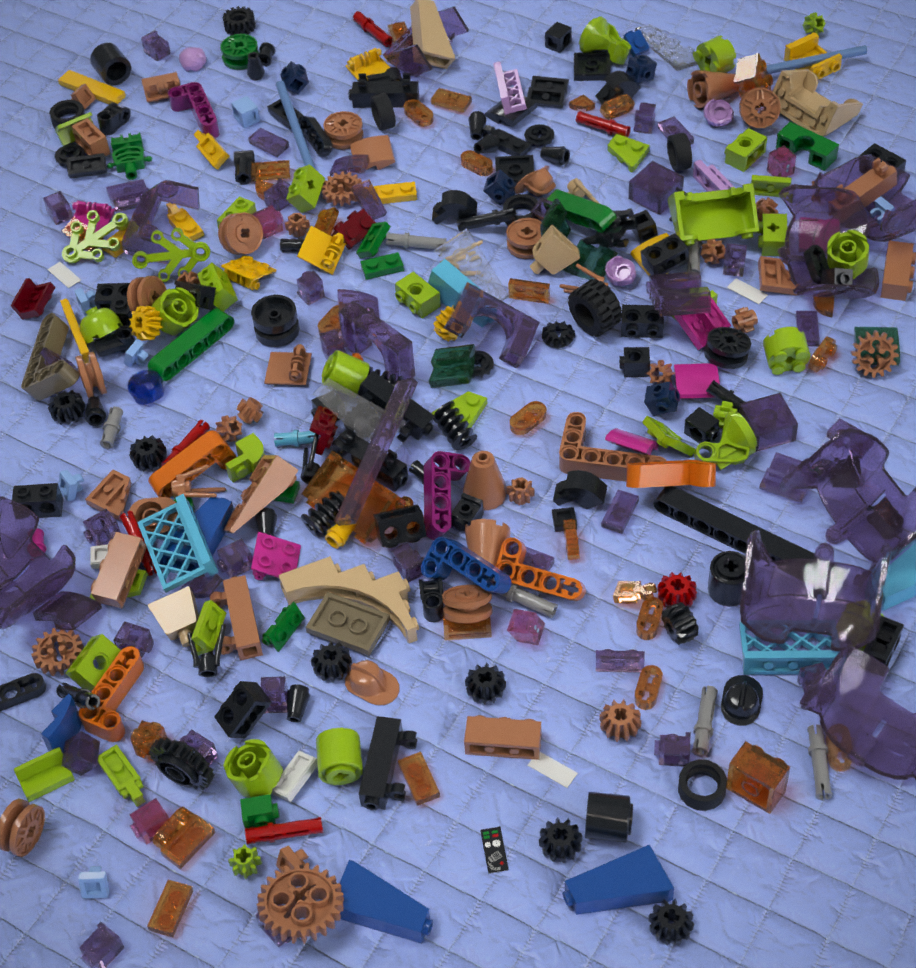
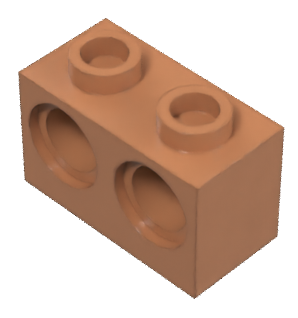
M88 118L72 125L75 141L84 149L87 155L104 153L106 157L111 154L106 136Z

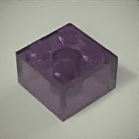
M652 161L629 181L628 199L661 215L669 207L667 198L674 192H677V187L683 190L684 176Z
M781 393L740 403L739 413L748 422L757 440L756 452L796 441L798 423Z

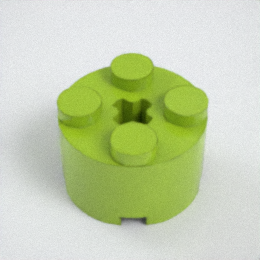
M719 35L699 44L696 51L693 52V58L700 70L722 73L733 70L736 63L734 64L736 52L728 39H722L721 37L723 36Z
M855 230L835 233L827 244L829 268L853 269V279L863 273L869 263V244L867 238Z
M178 287L167 289L154 301L152 307L160 311L159 317L163 318L161 321L163 327L160 329L161 331L175 336L183 332L196 320L199 309L196 307L194 296L189 291Z
M782 327L774 330V335L770 337L767 335L764 338L763 347L768 366L773 374L779 375L784 371L793 370L794 372H801L805 370V365L809 362L811 355L803 331L800 332L796 327Z
M259 739L244 741L245 745L240 748L235 746L228 753L224 761V770L228 779L237 791L246 798L271 794L283 772V767L264 741Z

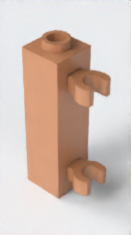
M877 158L872 162L873 168L847 187L843 189L842 184L834 189L835 195L827 200L829 214L836 220H840L842 224L897 185V171L893 166H889L884 161L880 162V158Z
M236 576L223 580L225 592L216 591L209 593L210 600L220 608L228 605L234 633L233 637L224 636L221 654L225 655L233 650H237L240 661L262 656L263 652L246 576Z

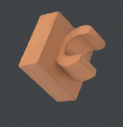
M82 84L71 94V100L79 101L84 109L96 99L86 84Z
M288 845L280 849L276 866L281 873L285 872V865L290 870L294 869L295 863H298L300 868H304L305 863L303 860L308 859V855L303 849L294 853Z

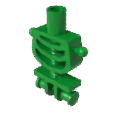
M139 132L134 135L128 133L126 138L123 137V134L120 137H111L112 158L114 162L108 163L107 167L109 169L115 167L118 173L125 172L126 178L129 180L136 179V170L144 169L145 162L152 161L151 156L145 157L141 133Z

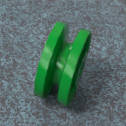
M247 34L228 36L222 41L220 47L224 65L236 70L247 69L249 53H259L256 39Z

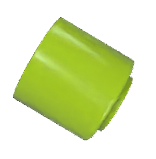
M336 350L325 363L322 371V385L355 398L360 384L368 376L369 363Z
M342 727L332 728L323 731L317 736L318 777L322 782L330 785H346L353 783L362 776L360 735L356 731Z

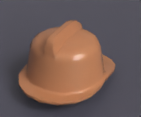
M546 165L542 169L531 172L523 177L515 186V193L520 194L528 191L539 197L555 189L556 185L553 182V177L548 171L549 166Z
M167 497L145 498L132 504L129 511H133L138 522L176 502ZM177 511L170 514L167 521L174 522L178 515ZM152 523L145 528L147 531L154 532L158 523ZM164 525L160 533L170 531L171 526Z
M364 660L356 664L352 663L351 670L345 678V686L349 692L374 705L389 704L397 698L399 693L397 679L389 672L381 669L373 661Z

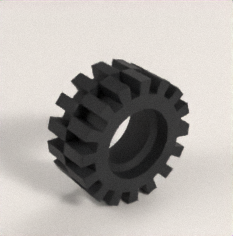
M236 6V9L232 7L231 11L226 10V13L223 14V23L227 34H230V36L245 33L249 35L250 31H254L256 27L255 18L250 8Z

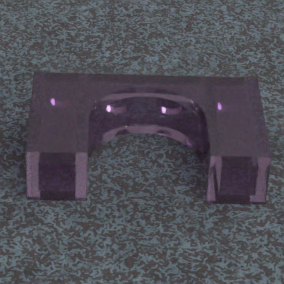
M698 271L649 275V281L646 282V292L649 294L652 305H654V310H657L660 316L711 313V292L708 287H701V275Z
M467 282L458 295L444 329L463 338L475 317L486 316L494 319L502 326L506 335V342L499 359L518 368L527 355L540 322Z
M354 300L338 311L342 342L345 348L352 353L360 355L373 342L383 356L385 371L389 374L388 378L393 373L396 374V381L399 376H403V383H405L407 378L411 380L416 376L413 346L410 339Z

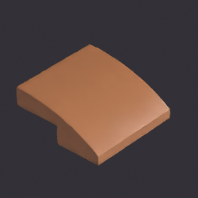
M388 135L368 137L350 144L355 169L358 173L373 166L380 170L395 163Z

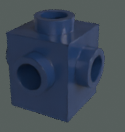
M646 55L631 57L628 61L626 73L637 83L654 79L657 63Z
M291 61L280 73L286 88L297 95L309 83L306 69L301 64L297 65Z
M500 169L487 178L483 191L501 205L509 197L515 195L514 189L517 183Z
M671 381L647 386L644 403L653 416L677 411L680 393L674 388Z

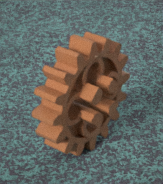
M342 171L340 175L334 173V177L327 176L328 181H324L321 189L323 199H326L327 203L332 202L333 206L340 203V206H343L344 203L351 205L350 201L356 202L357 197L362 196L363 185L361 178H358L357 174L352 176L351 172L344 174V171Z
M874 330L873 335H870L868 331L865 332L866 337L864 339L859 336L860 343H853L856 351H851L850 353L856 356V358L851 360L853 364H858L856 369L858 371L863 369L862 374L864 376H867L870 372L873 378H875L876 373L884 376V370L891 372L892 370L889 366L891 364L896 365L897 363L893 359L894 357H899V354L894 352L898 348L896 344H892L894 339L892 337L887 338L885 332L879 336L877 330ZM878 340L879 344L876 345V350L880 354L889 351V355L885 358L879 354L875 355L877 366L871 368L870 365L874 362L873 357L869 354L861 357L860 354L864 350L871 354L874 353L875 349L872 346V342Z
M62 627L60 632H57L55 628H52L51 634L43 632L44 638L36 639L38 645H32L34 653L31 656L36 668H41L43 674L49 671L51 676H54L59 671L61 675H64V670L69 669L83 650L84 645L79 634L75 635L72 629L66 632L65 627ZM55 642H58L59 644L58 650L62 657V660L59 662L57 659L58 654L54 646Z

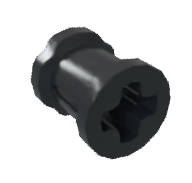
M264 42L260 45V53L258 55L262 65L269 66L272 62L271 57L275 54V47L271 43Z

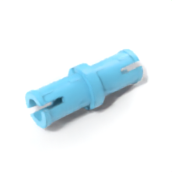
M293 430V432L274 433V438L283 439L274 440L276 447L286 445L300 447V444H312L315 433L311 431L299 432V430Z

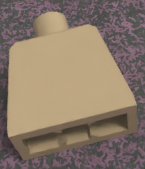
M551 225L532 249L535 261L530 265V268L536 274H539L543 269H547L551 274H556L580 258L579 249L558 229Z
M188 586L148 604L149 609L170 640L179 638L183 647L190 646L187 633L194 631L199 618L195 596Z

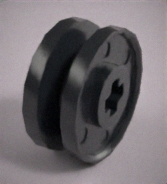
M719 327L709 332L704 355L710 363L718 367L735 369L746 364L752 343L750 338L738 329Z

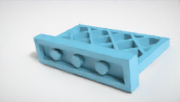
M184 494L175 497L177 503L137 522L163 590L166 593L207 572L210 576L219 572L193 508ZM177 511L178 515L175 521H167L168 516ZM152 523H158L154 532L147 531L145 528ZM164 525L171 526L167 535L159 534ZM177 528L185 530L181 539L173 537ZM157 538L164 540L160 549L153 547ZM170 541L178 543L174 552L166 550ZM184 545L191 546L188 555L180 554ZM163 555L171 557L167 566L159 564ZM177 558L185 560L181 569L173 567ZM190 562L199 564V568L191 572L186 571ZM170 572L178 574L175 580L169 583L166 582Z
M836 621L740 622L739 624L743 675L842 673L843 651L840 650ZM745 630H755L759 634L753 638ZM772 630H779L783 632V634L779 637H776L770 632ZM796 630H804L807 634L801 637L794 632ZM831 630V634L825 637L818 631ZM789 636L790 638L795 640L796 643L790 646L783 640H785ZM813 636L821 642L815 646L807 640ZM763 637H766L767 639L772 641V643H770L768 646H765L759 641ZM754 645L761 651H748V649ZM778 645L786 651H773L772 649ZM803 645L809 651H798L796 649ZM825 645H827V646H829L830 648H832L833 650H821V649H822Z

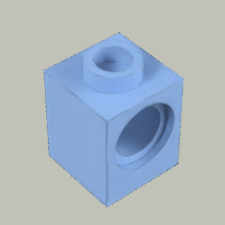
M248 96L231 102L233 116L244 129L260 122L258 107Z

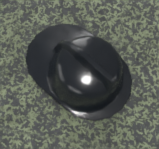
M737 675L731 677L726 682L721 701V712L726 720L737 726H746L758 718L763 697V689L760 683L747 675Z

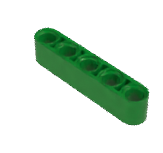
M558 189L542 203L543 208L549 214L600 233L604 232L617 219L616 214L609 207Z
M214 308L152 357L148 363V370L163 381L170 380L227 334L234 326V318L219 308Z

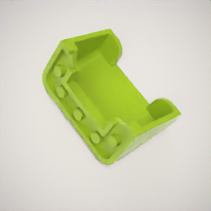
M753 183L743 184L739 188L731 187L727 190L701 193L687 192L685 195L684 191L674 192L667 198L675 233L686 246L694 245L696 241L738 236H741V239H750L754 237L753 234L759 232Z

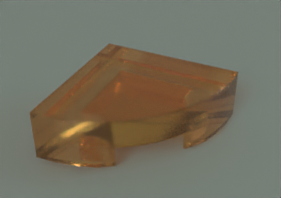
M583 94L570 101L569 107L573 110L586 109V111L595 109V103Z
M257 180L255 183L258 197L267 201L275 190L274 184Z
M813 296V306L820 314L832 317L834 298Z

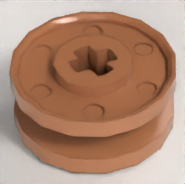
M753 88L742 96L739 103V113L747 125L755 128H766L778 119L780 101L778 96L771 90ZM760 103H762V106H764V110H760V112L757 113L758 110H756L755 107L759 106Z
M342 111L333 113L323 123L324 131L330 138L333 148L349 149L351 148V143L359 141L364 137L362 119L353 112Z
M246 212L229 214L222 220L219 225L218 236L222 247L229 253L236 255L249 254L257 250L262 243L263 230L262 225L254 215Z
M521 218L513 221L506 230L508 251L518 258L533 259L532 249L547 231L546 225L534 218Z
M157 276L133 279L127 290V303L130 311H135L140 306H152L154 301L167 290L163 281Z
M94 351L88 353L89 363L86 364L81 355L75 357L88 399L94 396L93 387L96 386L101 394L107 393L104 378Z
M460 585L449 588L442 594V601L445 604L443 615L445 619L456 623H474L485 620L493 613L492 605L489 603L492 599V593L484 590L479 585Z
M20 798L12 801L0 818V850L11 851L13 855L19 857L27 855L35 847L43 831L45 823L43 807L36 804L30 805L28 801Z

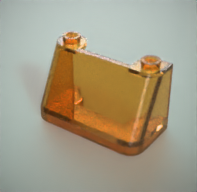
M333 450L302 492V495L308 498L306 503L314 509L316 503L322 504L323 497L329 498L328 494L330 492H340L352 509V512L343 510L345 517L350 516L356 521L357 525L353 529L356 532L354 537L363 544H366L367 541L372 543L377 539L373 514L411 506L397 494L378 483ZM336 515L339 521L344 519L341 516Z

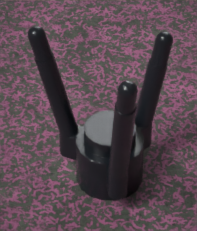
M316 433L312 443L309 462L308 448H304L302 473L300 476L301 480L309 485H316L318 481H324L325 474L337 458L336 455H333L321 471L320 465L314 462L319 435Z
M225 624L221 625L215 655L213 651H210L198 658L195 643L191 640L192 633H187L193 656V667L198 668V675L201 677L217 675V666H220V655L225 635Z

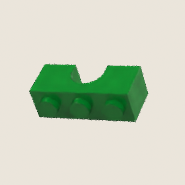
M789 122L777 133L776 149L791 156L800 150L808 151V164L825 171L837 159L839 144L793 122Z

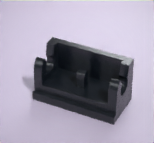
M184 281L174 282L176 287L183 288L194 296L196 307L213 310L216 287Z

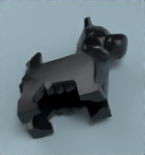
M632 209L613 211L617 219L604 232L596 231L595 235L584 238L582 241L586 245L599 244L606 248L626 247L629 240L620 239L627 230L635 229L638 224L636 218H626L634 215Z

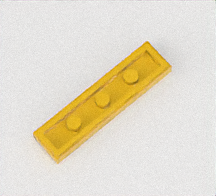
M68 70L58 79L59 85L74 91L82 84H86L97 100L107 104L112 102L118 104L126 97L123 90Z
M67 298L60 300L79 353L85 364L89 363V350L80 332L69 300Z

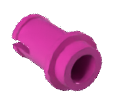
M39 528L32 529V532H29L30 545L28 546V552L31 556L38 558L46 552L44 532Z

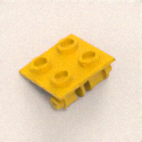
M373 48L368 53L365 51L363 54L360 53L357 56L350 57L347 65H345L357 80H359V73H366L367 76L385 73L390 68L380 57L382 55L380 48Z
M310 226L297 257L333 275L346 245L344 243V236L341 233H337L332 237Z
M247 255L221 265L225 269L224 272L227 273L229 280L237 284L240 283L242 286L245 285V287L251 290L259 288V278L276 272V269L269 267V264L253 260V257Z

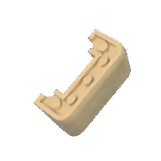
M808 69L781 71L773 89V92L780 101V114L797 125L823 137L856 117L863 106V103L856 99H847L843 104H839L817 93L815 90L818 86V78Z

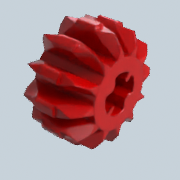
M671 571L669 577L663 575L661 582L657 586L658 599L663 602L664 608L680 602L691 607L693 601L697 598L696 582L691 581L690 575L683 577L682 572L675 575Z

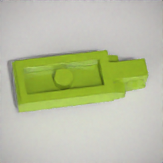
M117 744L95 757L97 763L120 796L122 795L124 799L130 796L137 807L146 802L140 791L144 787L141 778Z

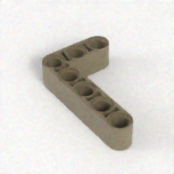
M54 313L48 314L40 325L21 384V388L37 401H41L56 394V392L58 393L71 387L77 382L80 375L65 360H59L69 326Z

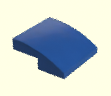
M69 694L51 711L55 720L41 733L48 751L60 747L64 757L74 745L82 725L77 707L72 696Z

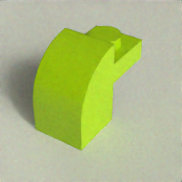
M254 432L235 442L238 457L225 463L228 478L233 483L251 472L253 473L261 458L265 455L263 444Z

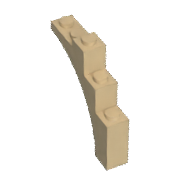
M329 556L278 575L281 589L288 605H291L293 602L300 603L308 600L323 599L326 593L329 592L390 614V621L402 632L407 642L417 641L416 631L419 630V625L416 618H411L409 614L411 612L408 604V592L411 591L406 578L402 579L399 571L375 580L373 572H368L365 564L341 572L338 563L334 564Z

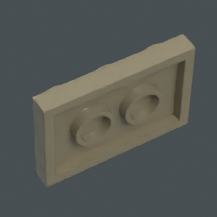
M327 592L308 622L306 632L336 644L340 642L344 647L370 656L390 621V614Z

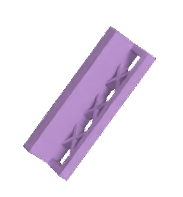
M500 61L493 63L504 113L509 114L527 109L518 70L514 69L503 72Z
M701 160L694 162L693 178L707 192L727 190L734 187L713 164L707 167Z

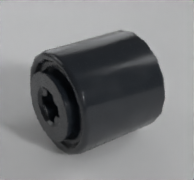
M102 43L91 53L90 62L92 67L107 84L118 85L128 79L132 69L131 63L115 44Z
M735 551L721 552L712 559L709 570L708 593L714 602L728 607L738 606L745 602L749 596L753 570L751 561L745 555Z
M588 791L585 838L626 842L628 835H631L633 804L630 803V796Z

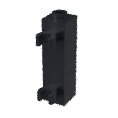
M359 73L358 82H353L352 89H349V101H352L353 108H370V97L380 93L387 94L393 108L419 107V82L411 81L410 73H403L402 81L367 82L366 73Z
M373 371L360 384L357 393L359 397L358 404L355 408L360 412H364L370 405L401 428L397 439L402 443L410 435L419 440L423 435L427 436L432 431L434 415Z
M348 426L347 430L340 433L332 442L333 453L337 456V459L393 492L406 484L408 480L407 464L397 459V453L390 449L386 453L358 437L356 430Z
M381 716L376 718L359 790L361 807L369 810H386L388 798L396 801L405 800V784L391 783L400 745L409 749H416L418 739H416L417 732L415 731L403 732L401 719Z

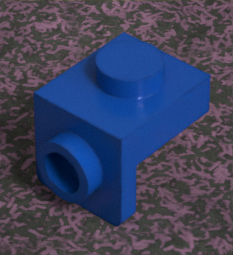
M640 29L635 32L631 30L623 35V39L631 45L630 53L633 57L650 49Z

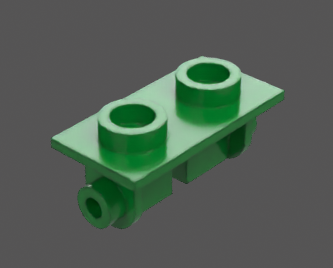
M295 602L284 607L275 620L276 625H271L262 635L261 641L267 646L272 644L277 652L282 649L305 619Z

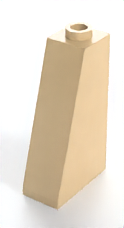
M415 0L410 7L415 61L447 69L455 60V55L435 2L432 0Z

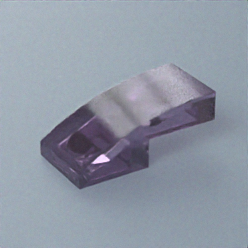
M349 155L335 160L329 173L330 176H334V173L340 175L342 171H344V174L349 172L365 173L370 161L369 155Z
M203 574L183 584L179 590L189 586L195 598L210 597L223 579L218 574L209 577Z

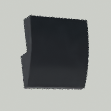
M533 76L527 97L536 101L539 106L563 108L569 79Z
M524 96L527 109L505 114L502 101H500L488 110L485 116L497 124L504 121L513 127L537 108V102Z

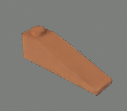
M263 455L249 478L252 484L243 490L241 494L242 503L234 508L223 530L227 533L236 532L288 487L294 484L297 479L296 473L298 469L278 455Z

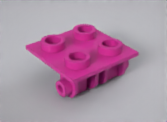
M77 200L73 202L72 208L76 212L66 233H72L71 224L79 221L84 227V231L81 234L85 235L89 222L87 213L91 210L97 211L100 216L95 232L110 223L115 209H112L106 203L93 202L92 204V202H87L86 204V202Z
M258 532L251 564L254 578L262 580L266 575L279 578L278 575L296 569L301 545Z

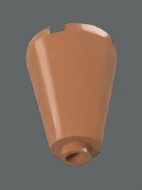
M696 70L690 74L692 77L688 79L687 92L690 101L693 100L695 102V107L704 108L713 99L721 100L736 93L741 82L736 74Z
M479 451L471 459L463 493L483 500L484 510L495 509L503 504L507 494V486L493 454L488 451Z
M492 519L473 520L470 526L468 524L465 525L467 548L496 566L501 546L507 538H510V527L505 523L502 526L497 525L496 520Z

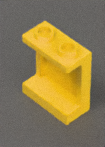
M814 32L785 46L784 61L828 52L818 45L819 35ZM839 53L815 65L795 70L808 69L819 80L840 70L842 55Z

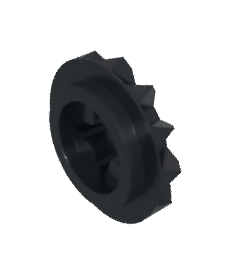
M538 124L530 126L524 133L525 141L531 143L532 146L536 145L537 148L540 145L546 147V144H552L554 131L547 125Z
M68 144L56 151L55 160L60 166L65 165L67 167V158L85 156V152L79 145Z
M556 320L554 324L548 322L547 327H543L542 340L551 347H565L572 343L575 337V330L572 329V325H567L565 321L558 323ZM556 331H560V337H558Z
M484 351L468 352L460 360L461 371H464L465 376L471 375L473 379L475 376L482 378L484 374H490V370L493 369L494 365L491 355Z

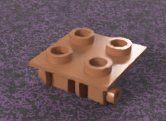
M177 72L141 79L147 103L169 98L168 91L173 87L180 86Z
M302 344L294 347L293 352H271L264 384L306 385L312 353H306V349Z

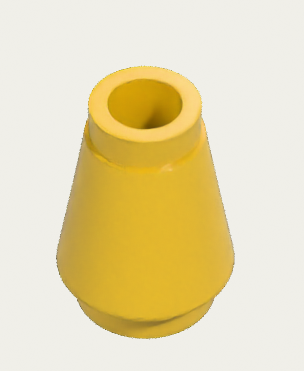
M346 516L328 529L325 536L327 543L336 549L344 546L357 525L356 521L352 517Z

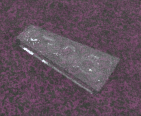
M327 378L313 393L347 427L350 426L355 429L358 437L379 449H382L407 423L330 378Z

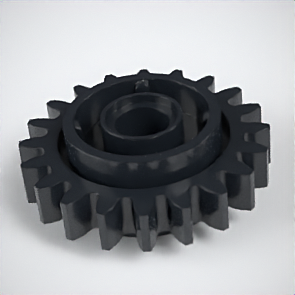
M159 738V740H155L150 748V759L156 761L155 765L159 771L178 785L193 787L196 790L199 787L204 790V788H208L215 776L212 773L213 769L208 767L209 763L206 762L202 754L186 743L176 740L170 741L168 738H165V740Z

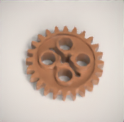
M295 863L293 870H290L285 865L284 873L275 870V879L267 877V885H261V893L257 895L260 922H264L265 930L271 929L273 937L281 933V941L283 942L289 936L292 939V944H295L297 938H301L305 944L308 936L317 941V933L320 932L326 936V927L335 928L334 920L340 921V912L344 910L343 892H341V884H336L335 875L329 877L328 869L320 873L319 865H316L313 870L309 869V863H306L304 868H300L298 863Z

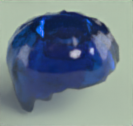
M154 370L139 371L128 380V392L139 405L153 403L164 395L163 378Z

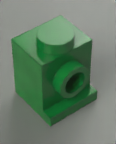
M271 794L240 799L244 828L266 826L270 822L276 824L275 819L280 818L278 803H273Z

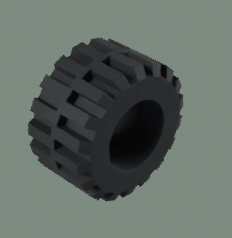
M591 279L570 293L568 305L572 317L579 327L589 335L601 336L621 321L622 309L619 300L604 282Z

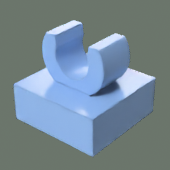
M880 196L875 200V208L870 211V217L874 218L876 215H880L877 218L878 224H882L885 220L891 223L896 219L895 207Z
M81 287L74 290L78 305L84 316H86L85 311L96 306L94 302L96 293L94 290H90L85 294Z
M136 339L125 352L124 364L130 368L135 362L143 367L148 361L146 358L149 354L143 351L144 343Z
M64 470L59 473L58 485L67 502L76 500V493L83 490L80 482H84V478L81 474L72 476L68 470Z
M91 866L89 872H80L78 882L82 898H108L110 890L106 871H101V866Z

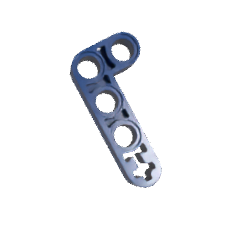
M438 537L433 541L421 564L422 574L427 578L438 580V577H442V580L447 579L452 569H455L489 592L505 594L512 585L508 574L458 541L444 537Z

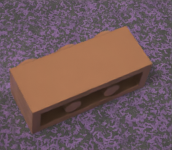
M889 240L880 298L906 301L907 293L912 292L913 281H910L909 278L913 279L915 267L911 266V264L915 265L916 252H913V243Z
M116 532L114 538L109 541L107 555L101 561L98 577L91 585V595L96 602L123 609L147 548L142 538Z
M482 715L467 716L464 738L465 754L539 760L542 737L541 721L533 719L515 720L508 717L487 718Z

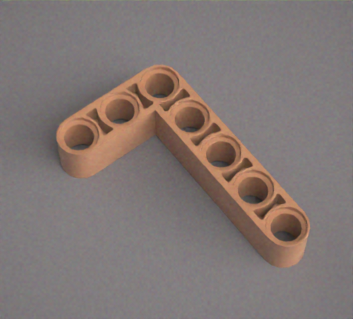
M572 412L566 418L559 450V468L563 473L568 474L569 471L581 470L590 472L602 479L626 482L627 463L666 461L665 458L655 455L583 447L586 436L585 415L580 412Z

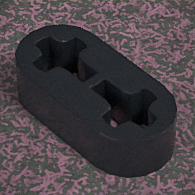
M812 245L805 250L804 259L811 279L816 284H821L822 270L830 268L823 249L818 245Z

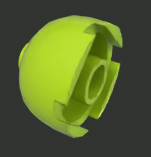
M95 306L85 311L87 315L81 320L80 332L86 344L93 342L95 338H101L113 332L120 326H123L117 314L111 309H98Z

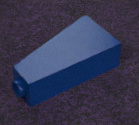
M209 498L195 512L212 557L226 533L223 529L234 510L232 501L226 498ZM178 529L173 537L181 539L185 530ZM170 541L166 550L174 552L178 543ZM184 545L180 554L188 555L191 546ZM163 555L160 564L167 566L171 557ZM177 558L173 567L181 569L185 560ZM190 562L186 571L191 572L199 568V564Z
M649 844L566 880L565 892H562L566 905L568 907L572 906L574 912L578 915L662 903L664 899L669 902L673 900L674 887Z
M348 861L340 881L341 892H343L344 910L340 912V920L422 944L425 935H430L433 926L429 908L355 861Z

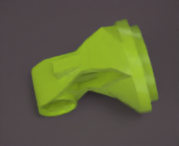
M602 16L592 19L584 28L579 39L581 52L586 53L606 49L609 52L610 60L619 65L625 63L631 49L629 42L622 39L616 28L607 23V20Z
M729 411L725 414L720 442L700 443L694 452V459L716 463L719 470H722L731 464L744 463L756 452L757 440L745 418L738 412ZM707 449L710 452V457L703 458L699 450Z

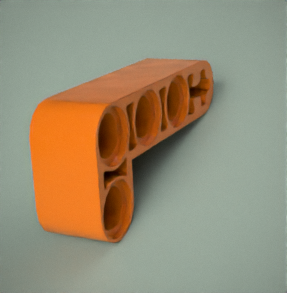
M211 430L155 471L149 477L148 482L158 497L170 498L173 496L171 481L177 480L176 475L187 473L204 465L211 467L214 463H217L220 468L226 469L225 463L237 456L217 431ZM203 470L202 472H199V473H197V474H195V475H192V476H190V477H188V478H185L186 481H187V480H190V481L194 480L196 477H198V476H199L201 473H203L205 470Z
M700 460L627 463L626 487L647 488L680 485L715 487L716 463Z
M510 537L503 542L496 567L503 571L506 566L511 565L513 569L512 574L509 576L511 584H517L571 601H579L585 596V585L577 579L524 565L526 546L522 541ZM517 543L519 550L516 554L511 555L509 548L512 544ZM530 571L533 572L535 575L534 580L531 583H526L525 575ZM550 578H555L557 585L554 589L549 590L546 586L547 581ZM564 585L569 587L575 586L579 590L578 593L574 592L572 595V592L563 589Z
M132 646L123 648L91 693L98 695L100 698L99 707H94L95 710L88 708L79 709V717L84 729L88 733L109 742H117L124 737L125 728L116 709L144 670V664L137 648Z

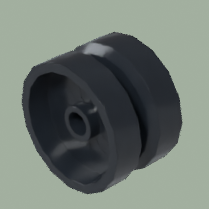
M269 295L259 299L253 305L251 315L256 338L261 344L269 347H280L291 343L298 336L300 327L295 303L289 297Z

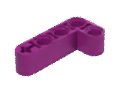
M191 82L173 87L168 91L173 111L180 112L191 109L202 133L205 135L210 133L214 138L219 136L216 116L200 83Z
M437 451L424 464V524L426 536L432 540L442 537L451 528V481L460 480L468 472L471 462L465 455Z

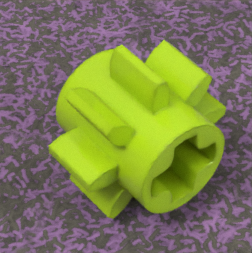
M814 12L804 17L805 21L802 26L806 34L824 32L823 28L826 23L823 15L817 16V12Z
M722 401V406H715L713 416L720 420V428H723L726 413L729 411L738 412V409L733 408L732 402Z
M244 844L243 847L237 850L233 849L234 858L228 859L230 867H233L234 876L241 874L247 879L253 873L257 874L256 865H261L262 861L261 857L257 856L256 847L250 849Z

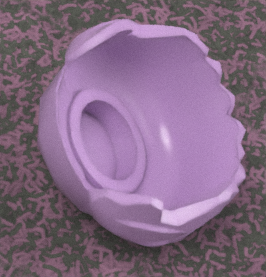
M188 47L180 53L179 61L186 71H198L205 65L206 56L201 48Z
M713 99L705 105L704 117L709 125L723 127L733 120L734 111L725 100Z
M615 256L606 263V277L613 285L626 286L635 280V265L629 259Z

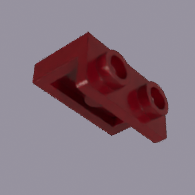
M364 208L358 213L353 211L347 217L348 220L346 222L340 221L333 227L334 232L331 236L333 237V235L341 233L344 236V243L348 250L363 240L372 224L376 223Z
M26 278L11 303V307L22 320L39 317L44 312L47 302L52 298V293L56 287L51 282L36 285L30 278Z
M318 406L309 429L311 432L320 435L316 454L321 456L325 448H330L338 428L335 425L338 413L322 406Z

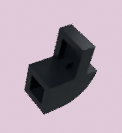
M615 71L604 78L607 83L595 97L604 107L609 109L620 96L629 101L641 87L626 72Z
M460 190L443 192L442 201L433 206L432 221L439 224L450 216H453L456 220L477 216L478 202L469 194Z
M581 470L569 471L567 479L556 484L553 502L559 506L576 499L585 509H589L604 503L607 485L590 472Z

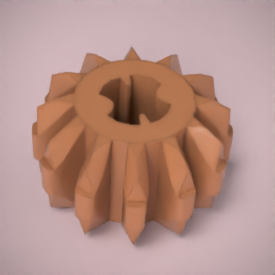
M623 699L618 704L613 700L612 706L605 704L603 712L600 714V728L602 731H606L607 739L615 736L616 742L620 738L628 741L629 735L636 737L637 731L641 727V713L639 710H635L634 703L626 705V701Z

